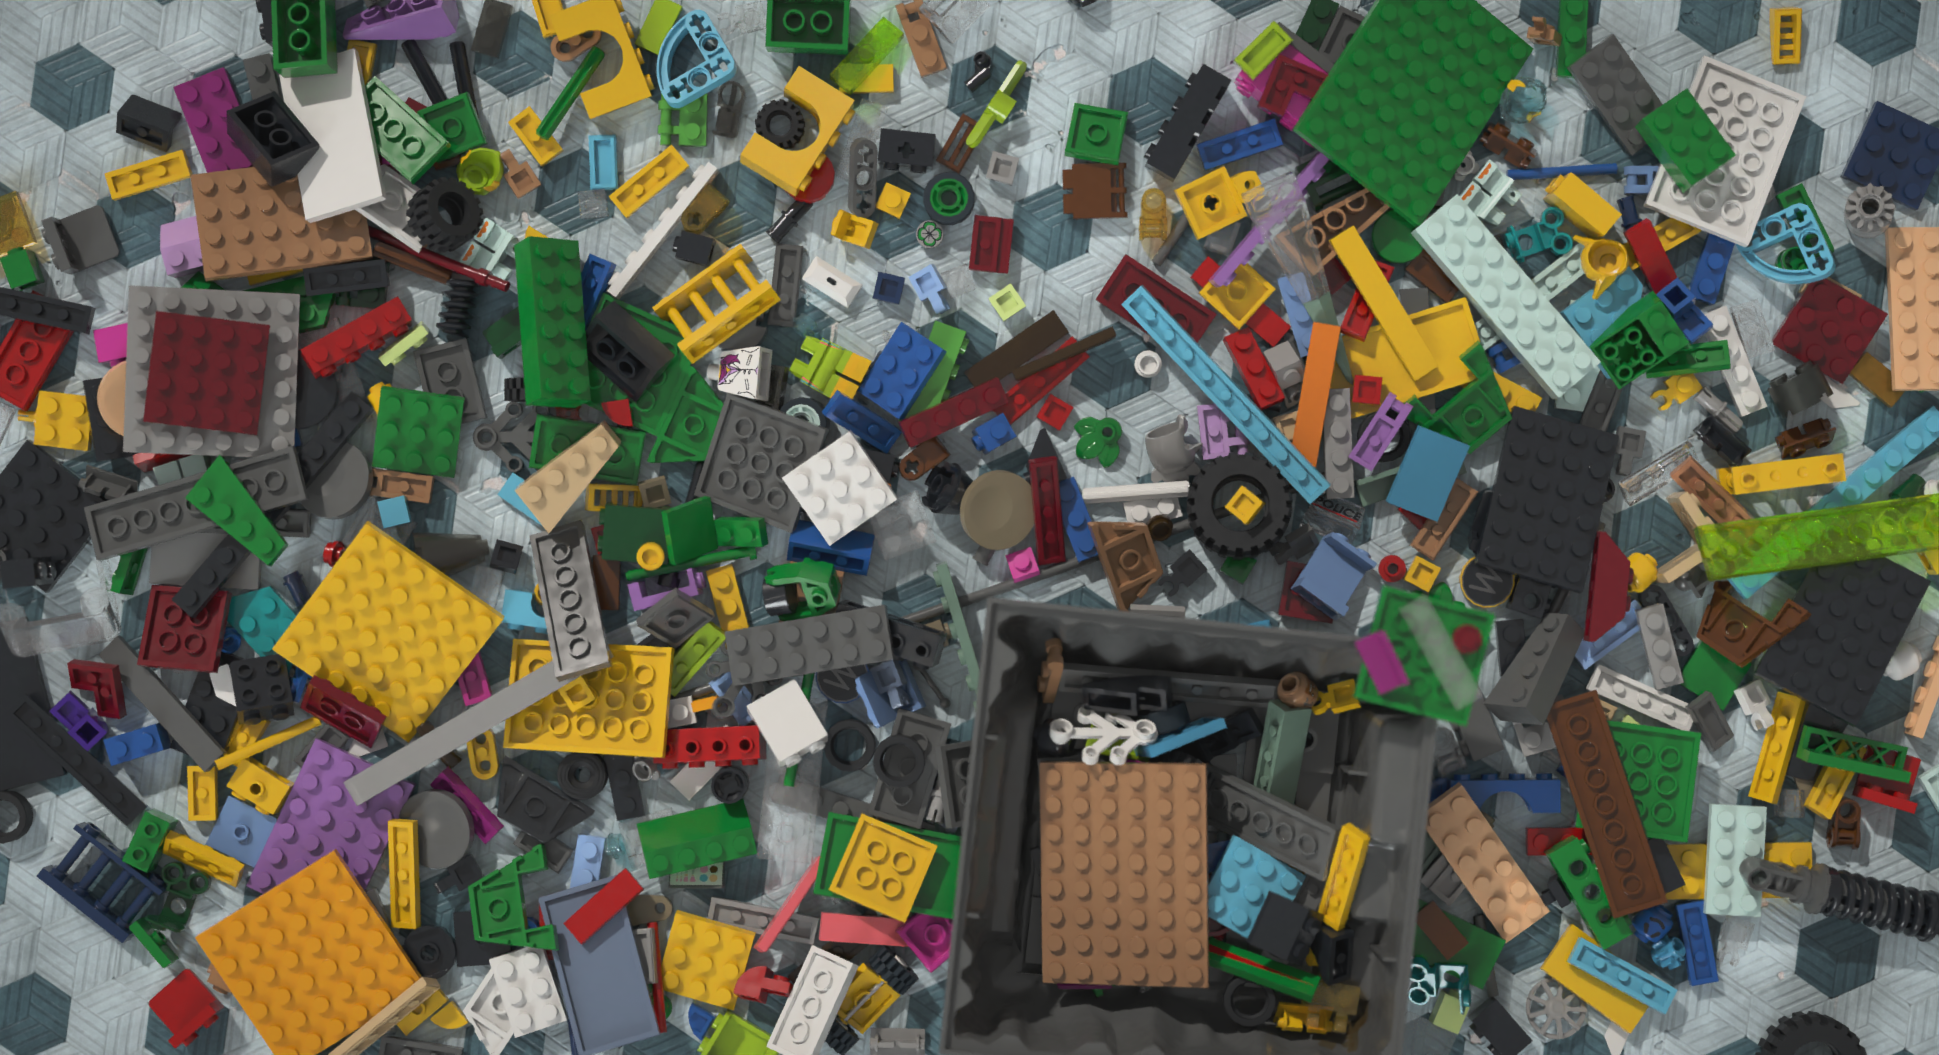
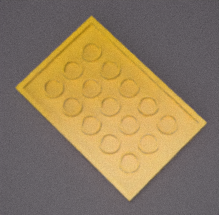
M513 639L509 685L544 666L547 661L552 659L549 641ZM608 644L614 656L611 658L612 666L584 674L596 699L572 713L558 690L552 692L505 720L503 748L665 758L675 649L672 647Z

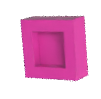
M1031 547L1005 555L1014 583L1040 575Z

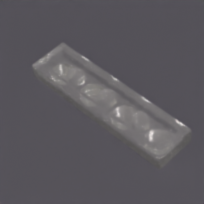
M1422 595L1399 608L1455 709L1459 710L1482 697L1480 689L1427 596Z

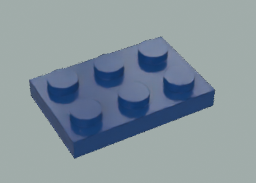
M901 322L857 391L899 420H903L947 351Z

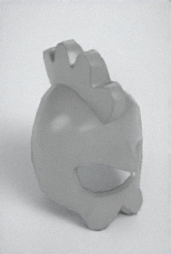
M1182 414L1177 416L1176 422L1157 427L1145 436L1147 453L1154 467V470L1151 472V481L1153 483H1158L1161 480L1163 482L1189 481V475L1196 476L1200 472L1194 459L1195 454L1201 449L1203 443H1184L1188 421Z

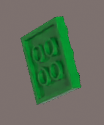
M382 386L372 467L454 478L465 397Z

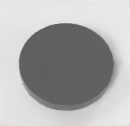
M347 442L307 488L309 500L301 502L302 505L309 512L329 520L342 519L359 510L368 499L373 486V469L366 454L358 447Z
M442 789L422 791L412 796L400 811L399 819L418 820L419 864L434 869L446 868L463 859L469 852L475 833L473 818L465 803L453 793Z

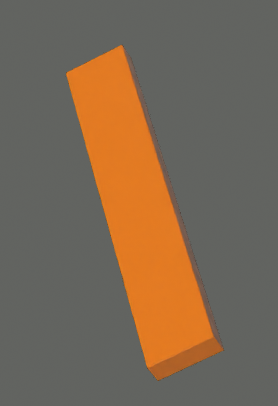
M1314 321L1292 444L1316 468L1341 326Z

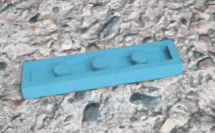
M1578 937L1566 961L1662 1014L1667 1013L1677 992V989L1582 937Z

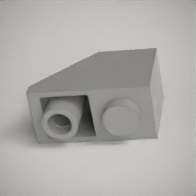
M1286 341L1263 353L1285 396L1284 404L1288 409L1299 404L1304 371L1300 359L1289 341Z

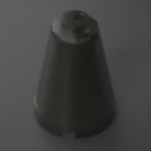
M412 533L415 554L448 577L485 562V556L490 555L487 539L482 540L481 535Z

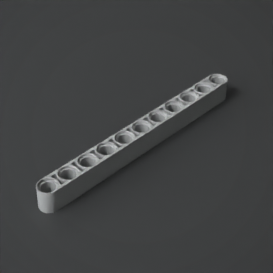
M609 649L610 658H613L614 656ZM553 661L343 783L358 806L578 677L559 682L555 677Z

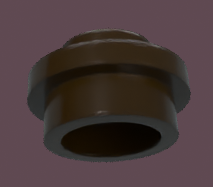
M1166 515L1153 516L1146 524L1151 538L1156 541H1164L1172 534L1173 523Z

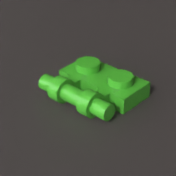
M661 92V100L658 101V110H661V124L658 125L660 145L670 146L671 135L679 136V146L707 147L708 93L684 107L673 108L666 102ZM672 111H680L679 126L671 125Z

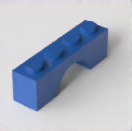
M1460 773L1454 774V779H1447V790L1459 782L1479 810L1491 795L1509 791L1518 794L1525 802L1528 811L1532 813H1561V780L1553 778V773H1536V778H1525V773H1508L1509 778H1498L1496 773H1482L1481 778H1470V774Z

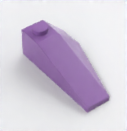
M392 0L382 8L379 5H375L348 18L343 37L345 40H430L438 37H448L456 33L459 20L456 0Z

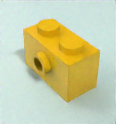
M250 756L241 761L227 787L233 790L231 792L232 795L243 801L248 799L255 803V809L265 815L270 813L273 815L279 813L284 806L294 783Z

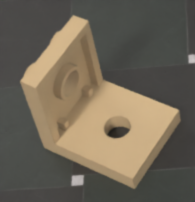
M1688 491L1674 492L1666 500L1696 544L1658 568L1656 583H1671L1724 547L1714 532L1717 530L1714 522L1708 516L1704 517L1699 509L1701 503L1693 493L1689 494Z

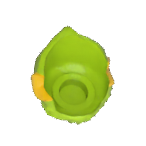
M488 148L469 150L457 165L456 173L459 182L466 183V188H472L475 192L473 194L485 196L490 191L497 189L504 174L500 152Z

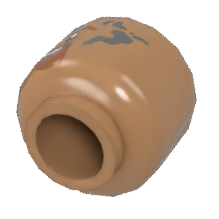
M1294 671L1281 679L1277 688V695L1290 708H1311L1317 701L1318 688L1307 675Z

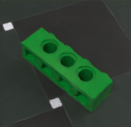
M1571 835L1544 851L1599 947L1605 950L1633 934L1629 928L1632 922L1628 915L1613 918L1595 863L1592 864L1588 857L1591 851L1583 839L1578 840L1577 837ZM1581 860L1583 864L1582 870L1577 874H1572V863ZM1590 884H1595L1597 889L1595 895L1590 898L1585 897V888ZM1604 908H1609L1610 917L1606 921H1599V912Z

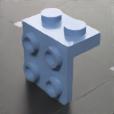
M904 659V661H899L907 684L902 685L901 688L907 693L910 704L899 708L914 712L925 707L926 704L908 662ZM871 670L856 677L857 692L862 697L867 708L868 718L874 726L880 728L895 720L899 708H892L887 692L879 693Z

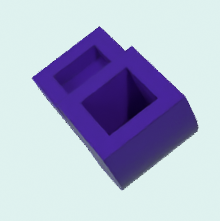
M71 690L49 711L69 730L67 733L86 751H89L109 731L106 722L101 716H98L97 711L93 707L90 709Z

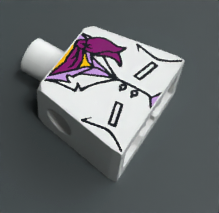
M756 346L723 351L720 354V364H709L707 377L709 380H718V390L768 402L772 350Z

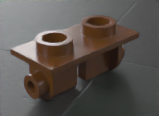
M1490 122L1487 129L1490 133L1485 131L1479 140L1483 143V147L1497 155L1501 153L1504 147L1507 148L1508 151L1504 159L1519 169L1521 167L1525 169L1531 162V159L1528 158L1529 155L1533 158L1536 156L1537 150L1533 148L1535 145L1524 137H1520V139L1510 134L1511 130L1499 122L1496 125Z
M1818 418L1802 425L1806 434L1802 435L1798 426L1780 432L1779 436L1775 437V441L1778 447L1783 446L1781 459L1789 456L1791 458L1801 456L1806 450L1813 447L1818 449L1826 447L1833 441L1836 427L1831 428L1828 418Z

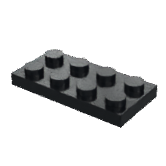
M221 652L219 667L226 664L230 666L231 662L244 660V658ZM198 672L185 707L222 748L228 752L230 747L228 743L238 720L236 706L216 696L209 673ZM173 738L170 748L188 755Z

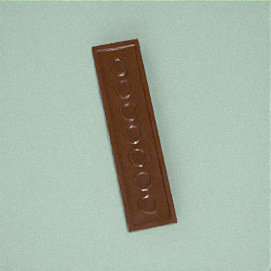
M1597 690L1554 702L1546 719L1613 918L1667 903L1668 901Z

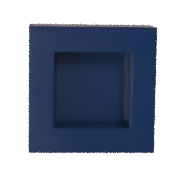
M878 272L872 298L899 305L905 278Z

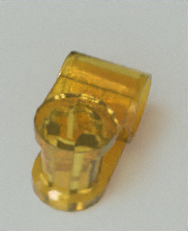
M708 183L682 213L683 229L686 232L701 234L727 208L730 200L711 183ZM691 216L695 219L698 216L700 224L698 226L696 224L689 226L688 218Z
M1148 189L1141 197L1139 241H1143L1144 238L1167 240L1166 197L1160 189ZM1149 194L1159 196L1161 203L1158 208L1153 209L1147 206L1146 197Z

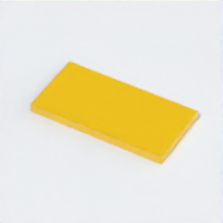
M1466 297L1408 315L1438 364V367L1416 381L1410 376L1380 324L1370 327L1364 342L1347 335L1342 336L1353 378V385L1347 382L1335 361L1330 389L1350 388L1351 419L1378 411L1389 392L1395 394L1397 400L1405 403L1414 394L1421 398L1472 382L1477 378L1459 358L1475 342H1480ZM1355 375L1382 377L1380 405L1352 402Z

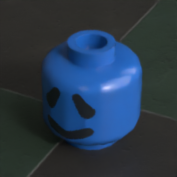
M1661 904L1640 910L1632 919V925L1636 929L1633 933L1644 943H1647L1649 940L1656 943L1662 940L1673 927L1671 919L1673 915Z

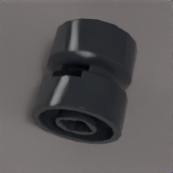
M739 766L724 767L712 779V793L722 803H735L748 791L749 777L745 770Z

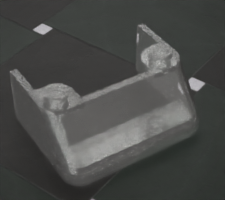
M96 559L100 587L88 589L83 593L80 600L81 613L27 622L25 610L19 604L9 603L6 588L3 589L2 578H0V629L10 651L18 657H29L111 642L116 636H119L121 633V623L115 592L110 591L112 573L109 559Z

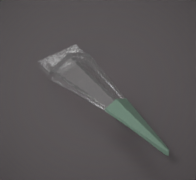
M1289 171L1242 193L1241 196L1252 222L1280 265L1312 321L1338 325L1306 200L1302 195L1294 172ZM1340 332L1335 361L1347 382L1353 385V378Z

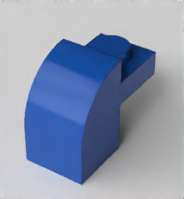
M1678 277L1656 294L1690 344H1693L1713 328V323L1695 305L1696 297Z

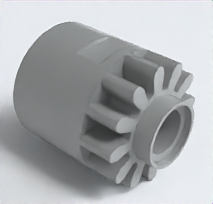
M1871 183L1868 186L1857 187L1848 196L1844 210V221L1850 232L1861 238H1874L1883 234L1889 228L1894 215L1895 204L1892 194L1886 192L1883 186L1876 187ZM1872 207L1876 210V213L1867 214L1863 211V208Z

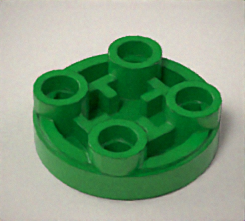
M1393 209L1382 214L1373 225L1371 246L1383 260L1389 263H1407L1415 259L1424 249L1411 234L1417 227H1414Z

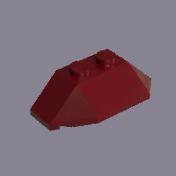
M1597 531L1592 552L1583 641L1595 642L1625 618V612H1629L1631 597L1627 595L1628 584L1631 585L1633 581V568H1630L1628 558L1610 536L1603 531Z

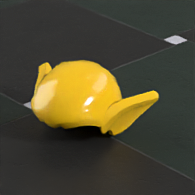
M1575 235L1573 240L1585 246L1580 256L1581 267L1587 278L1596 281L1592 298L1597 300L1616 280L1617 276L1626 271L1629 266L1627 250L1622 243L1615 240Z

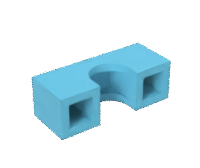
M506 589L502 609L504 619L502 622L508 623L507 628L524 630V626L535 627L534 632L547 634L545 617L536 609L535 593Z

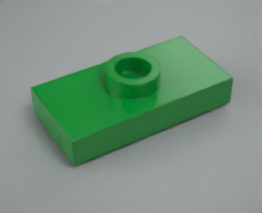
M144 917L136 920L129 926L132 933L162 968L172 965L179 959L167 945L168 941L161 931H155L154 928L150 927L149 922Z

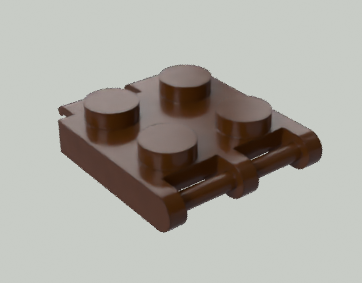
M1107 163L1072 164V169L1063 170V190H1072L1073 194H1063V214H1073V220L1128 218V212H1125L1127 187H1124V169H1127V163H1119L1118 165ZM1117 169L1119 170V187H1116ZM1116 194H1119V210H1120V212H1117V199H1116Z

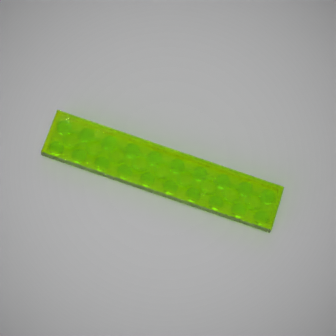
M1939 493L1697 526L1693 531L1708 581L1938 550Z

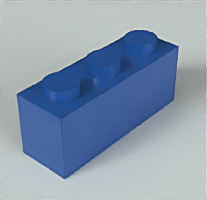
M799 519L796 529L790 535L786 560L803 562L804 558L807 557L813 561L834 564L835 569L838 571L867 576L875 534L852 530L829 546L813 522Z

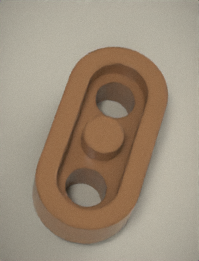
M593 31V36L588 39L584 38V35L581 34L562 42L556 36L551 42V52L557 60L570 62L597 45L601 40L602 31ZM569 44L570 51L562 53V45Z

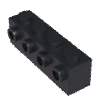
M846 599L838 603L836 613L867 608L868 606ZM888 613L895 660L904 661V659L913 661V665L921 669H929V667L932 668L938 665L947 632Z

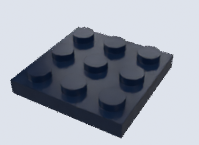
M1876 101L1871 108L1840 177L1862 187L1868 186L1869 183L1876 187L1883 186L1886 192L1892 194L1893 201L1914 211L1918 210L1939 165V129Z

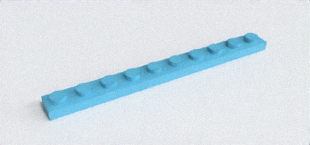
M1143 285L1121 304L1269 462L1281 470L1280 473L1309 504L1330 487L1331 484Z
M1928 407L1846 477V481L1838 483L1729 575L1726 579L1743 600L1753 595L1939 437V411L1936 407Z

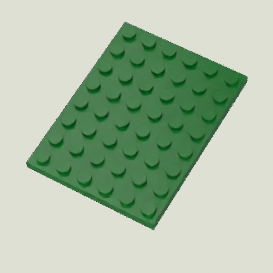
M1376 0L1294 126L1293 131L1414 227H1419L1426 220L1507 92L1508 83L1516 78L1533 48L1476 0Z

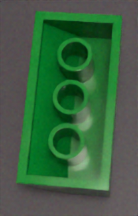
M743 798L731 804L721 803L636 823L649 879L757 854Z

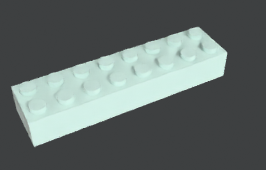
M1458 194L1411 232L1413 237L1552 399L1561 397L1600 363L1595 354Z

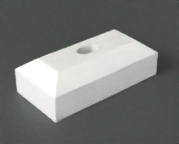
M818 256L814 258L802 277V280L846 308L850 307L863 286ZM832 278L837 284L832 285L827 282V279Z

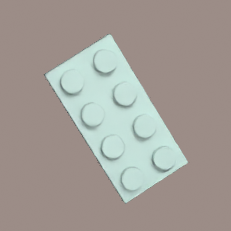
M1709 803L1703 913L1761 917L1762 891L1753 890L1740 875L1739 866L1748 857H1757L1764 860L1767 807ZM1760 870L1755 871L1751 877L1758 875Z

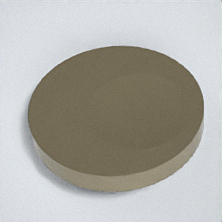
M1005 470L990 471L976 478L965 491L960 505V520L968 537L982 547L991 550L1008 549L1020 543L1029 534L1034 525L1030 484L1017 474Z

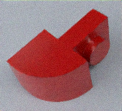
M757 966L747 970L739 977L733 993L740 999L766 1004L768 993L789 997L794 985L789 982L790 979L779 975H774L773 977L774 972L767 966Z

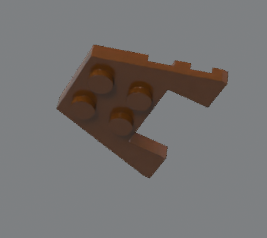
M1726 557L1722 560V565L1728 575H1731L1740 567ZM1715 581L1713 597L1710 605L1707 604L1696 637L1743 668L1806 621L1812 614L1788 598L1770 622L1732 597L1731 595L1735 589L1729 581Z

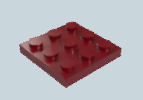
M1825 278L1807 283L1770 343L1804 363L1811 360L1813 365H1819L1825 375L1843 384L1888 313Z
M152 585L137 665L141 667L218 674L232 593L219 590L197 617L192 618L172 601V598L182 587Z

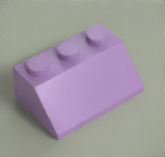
M196 216L161 225L160 251L168 276L179 278L197 273L198 271H204Z

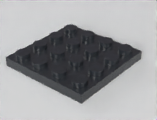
M26 440L0 474V550L4 552L7 560L51 556L52 562L56 566L54 584L37 585L46 593L50 592L91 539L84 507L107 500L102 496L82 492V489L78 488L80 478L38 445H34L32 440Z

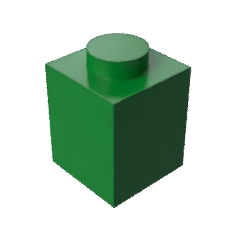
M18 247L9 250L7 256L0 258L12 290L23 291L45 282L34 251Z

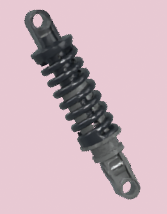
M1748 857L1739 866L1740 875L1753 890L1770 893L1781 898H1789L1792 903H1803L1804 910L1809 914L1823 913L1826 917L1835 915L1842 921L1849 918L1854 924L1863 922L1866 927L1876 925L1878 929L1883 931L1890 929L1895 934L1903 932L1907 937L1915 936L1922 942H1929L1936 934L1939 935V893L1937 891H1919L1915 887H1905L1899 883L1892 884L1887 880L1878 881L1874 877H1864L1859 873L1851 874L1847 870L1837 871L1835 868L1823 863H1816L1809 869L1803 865L1792 867L1781 862ZM1760 870L1758 875L1751 877L1755 871Z

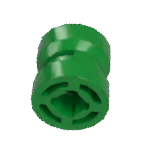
M1795 246L1783 250L1776 257L1775 265L1778 268L1787 270H1803L1808 268L1799 247Z

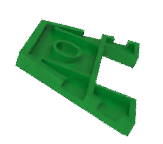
M1479 341L1475 342L1459 356L1460 360L1477 378L1433 414L1415 394L1406 401L1413 406L1406 419L1416 423L1417 426L1420 425L1468 444L1470 447L1467 453L1469 454L1512 419L1485 351Z
M536 845L530 852L516 857L510 864L500 870L496 869L468 886L474 938L476 941L554 951L560 950L556 925L550 924L533 929L528 927L522 875L548 870L545 845Z

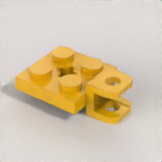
M1222 166L1175 189L1174 192L1196 239L1199 240L1246 217L1247 214L1242 203L1260 195L1263 191V186L1255 171H1244L1229 177L1225 166ZM1246 181L1249 183L1248 189L1245 188ZM1208 195L1210 198L1217 199L1213 211L1204 206Z

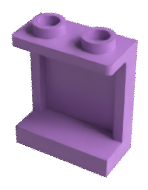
M697 568L686 569L690 585L678 589L690 597L704 594L702 588H706V581L703 572H698ZM645 581L627 584L634 611L652 607L671 592L667 591L648 596Z

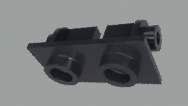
M1712 414L1693 429L1698 435L1697 439H1701L1712 450L1717 451V454L1728 463L1729 467L1740 466L1743 462L1742 459L1752 451L1751 448Z

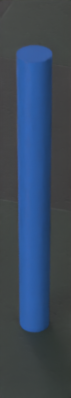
M1617 163L1507 170L1506 176L1513 180L1557 178L1560 174L1565 176L1570 172L1576 176L1617 174Z

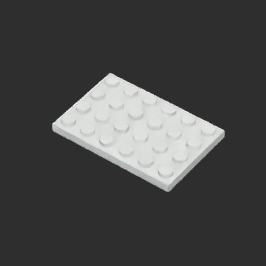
M1704 55L1701 58L1689 91L1736 156L1684 193H1682L1660 163L1644 207L1746 248L1751 241L1806 96Z

